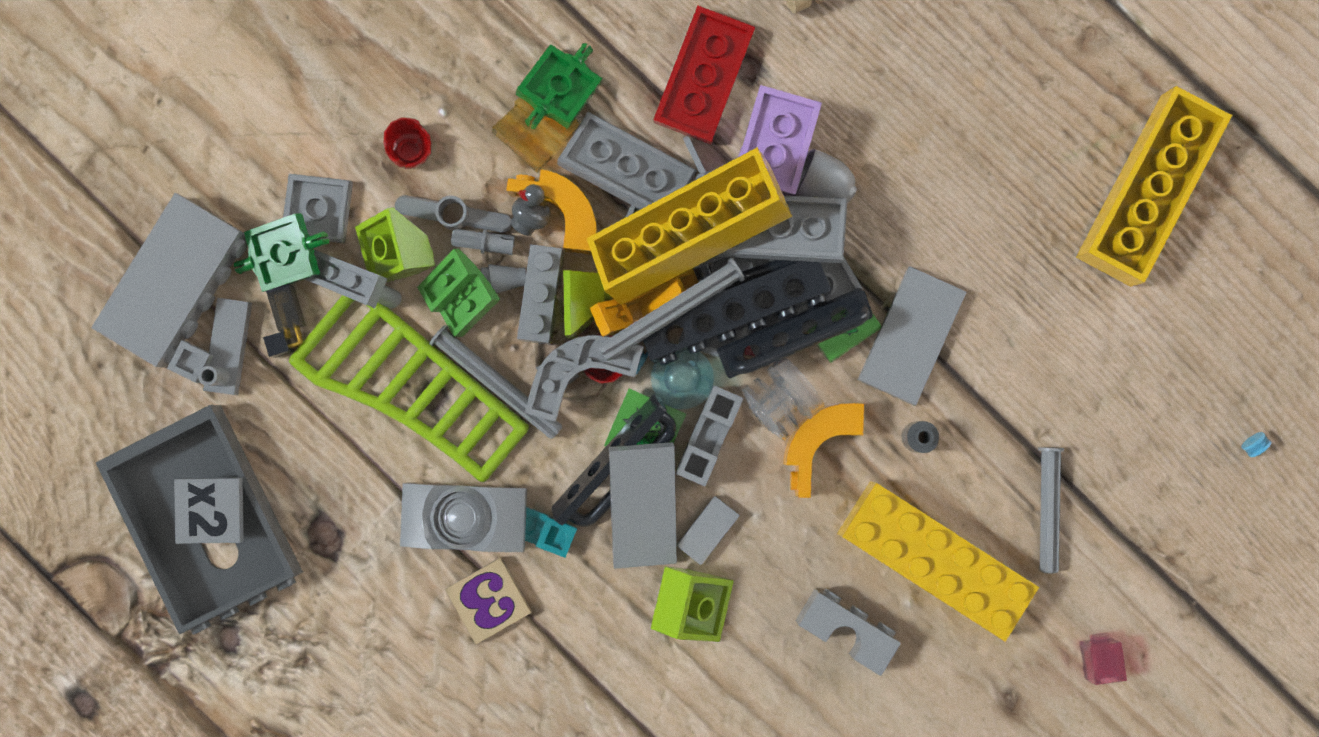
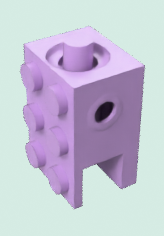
M760 85L738 157L758 147L770 164L783 196H795L822 103Z

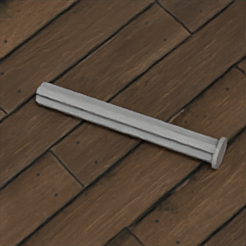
M730 258L726 266L598 346L601 354L607 361L614 359L738 280L740 282L744 281L745 278L739 266Z
M444 325L429 343L431 346L437 345L548 438L553 439L560 432L562 425L558 421L554 422L524 413L528 397L447 331L448 326Z

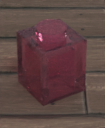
M1106 633L1092 634L1089 636L1090 640L1079 641L1086 680L1094 685L1127 681L1122 642L1109 637V634Z

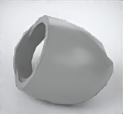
M816 149L810 150L807 153L795 196L848 199L847 203L850 202L857 191L855 177L851 170L843 162Z

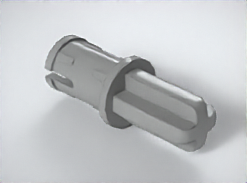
M455 229L452 232L451 243L453 246L479 249L481 254H484L486 251L513 255L515 235L495 234L487 232V229H484L483 232Z

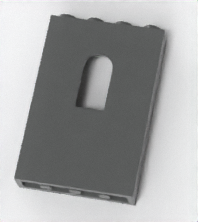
M208 405L95 462L179 635L191 630L193 635L211 626L209 620L217 616L224 620L240 612L237 607L238 605L248 601L250 606L268 597L266 591L274 587L281 591L297 583L294 577L303 573L221 405ZM243 477L244 541L235 543L238 548V559L232 567L227 569L215 567L209 560L202 543L175 544L174 479Z

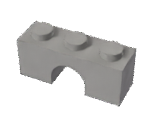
M530 244L517 339L520 341L552 345L556 318V295L558 285L561 283L564 261L562 248Z
M715 385L712 387L675 473L677 475L706 486L723 441L734 422L744 398Z
M825 588L823 593L814 589L795 620L797 624L827 642L835 629L845 626L853 628L856 634V641L849 653L855 661L882 676L901 644L893 637L896 631L881 622L877 626L868 622L866 619L869 615L854 605L851 606L850 610L839 604L842 598Z

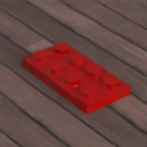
M697 5L654 116L653 123L711 145L754 34L755 27Z

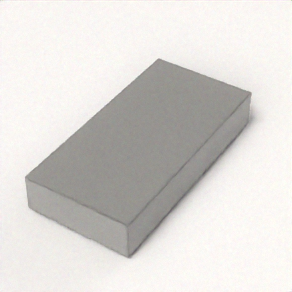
M714 496L676 546L702 565L740 515Z

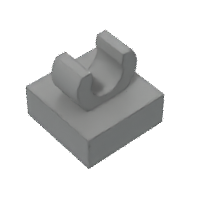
M181 340L167 369L195 383H200L198 373L201 368L209 366L214 355L187 341Z

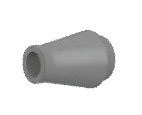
M488 264V267L481 268L482 274L496 293L525 285V267L515 268Z

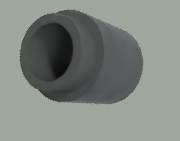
M915 421L905 426L901 438L903 445L909 451L928 453L938 445L939 433L933 424L926 421ZM922 431L925 435L923 443L918 439V435Z

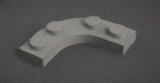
M599 335L583 336L562 344L553 350L540 365L535 375L524 413L556 422L564 392L570 380L576 374L589 368H601L635 377L643 346L634 345L614 359L607 361L601 354L598 346L611 337Z

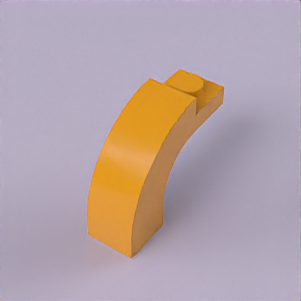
M542 169L540 170L539 182L535 181V177L529 175H517L516 179L508 178L506 191L509 196L520 197V190H524L531 184L539 185L544 191V200L554 204L561 210L566 224L563 244L565 252L592 255L587 238L598 233L596 219L588 199L573 182L557 173Z
M690 269L622 305L613 299L598 302L590 310L602 337L615 335L694 286L699 281L693 269Z
M847 403L824 407L810 414L796 427L788 440L783 460L784 465H795V471L790 472V490H795L796 497L811 498L812 460L816 450L824 441L838 435L863 436L864 404Z

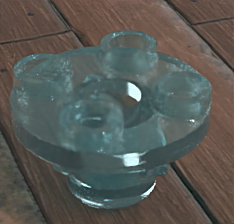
M689 350L676 354L678 359L669 364L660 366L659 361L656 362L651 373V383L655 394L662 399L664 404L675 409H690L701 404L708 397L713 386L714 375L708 359L700 352L690 354Z

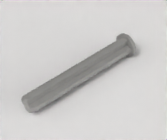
M1038 447V451H1041L1039 569L1043 573L1052 574L1059 571L1061 451H1064V448Z

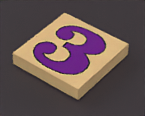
M502 557L445 589L475 644L482 642L532 612Z

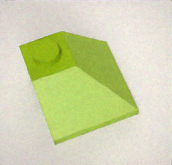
M394 207L387 208L355 226L366 270L386 278V283L417 275L435 266L433 250L430 247L428 236Z
M563 270L565 336L569 340L577 338L595 320L590 310L593 305L598 302L611 300V296L604 291L599 273Z

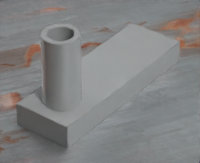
M314 250L320 274L305 280L372 308H375L377 303L392 309L400 304V292L385 286L386 278Z
M217 298L209 353L214 356L209 366L201 368L198 373V379L204 385L203 391L231 395L239 394L252 303Z

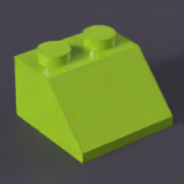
M665 566L650 629L678 640L720 642L734 580L689 569Z

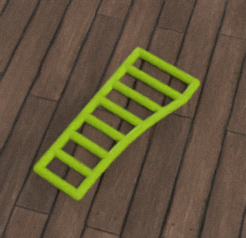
M342 295L290 356V365L314 385L374 408L404 424L452 458L478 481L486 482L528 432L529 425L439 349L431 346L427 339L388 307L377 303L375 308L366 305L371 310L319 371L305 361V358L353 303V299ZM380 317L394 328L393 332L348 385L330 378ZM404 337L418 348L378 397L360 390ZM428 357L442 368L407 411L390 403ZM453 377L466 389L432 429L417 418L450 378ZM477 397L490 409L457 447L443 437V435L473 399ZM501 417L514 429L481 467L468 454L496 420Z

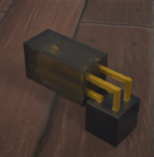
M286 284L266 291L276 327L279 333L263 337L268 356L273 358L293 353V348L300 346L304 341L300 328L306 326L297 293L293 285ZM291 330H295L298 342L293 344L290 339L292 338Z

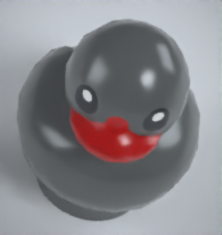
M535 184L528 185L524 190H520L519 195L521 198H518L512 206L514 217L511 220V225L516 231L526 236H530L535 230L547 226L551 216L549 206L541 205L544 200V191L539 185Z

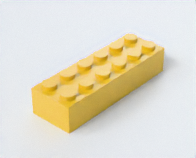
M1178 86L1162 94L1076 258L1130 287L1145 283L1232 115Z
M758 147L588 237L587 241L604 291L622 305L792 217V214L770 164Z
M870 481L837 532L838 535L1005 642L1039 589L1037 585L876 482Z

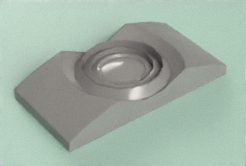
M403 483L400 546L481 552H524L527 488Z

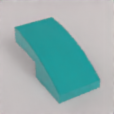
M526 506L525 541L566 558L577 528L567 523L561 526L554 521L552 516Z

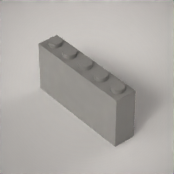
M174 193L91 328L155 367L167 368L181 340L185 341L186 338H190L197 330L199 317L202 312L207 311L213 304L215 299L214 293L219 285L224 284L231 274L230 267L235 259L241 257L245 252L247 242L244 232L191 200Z

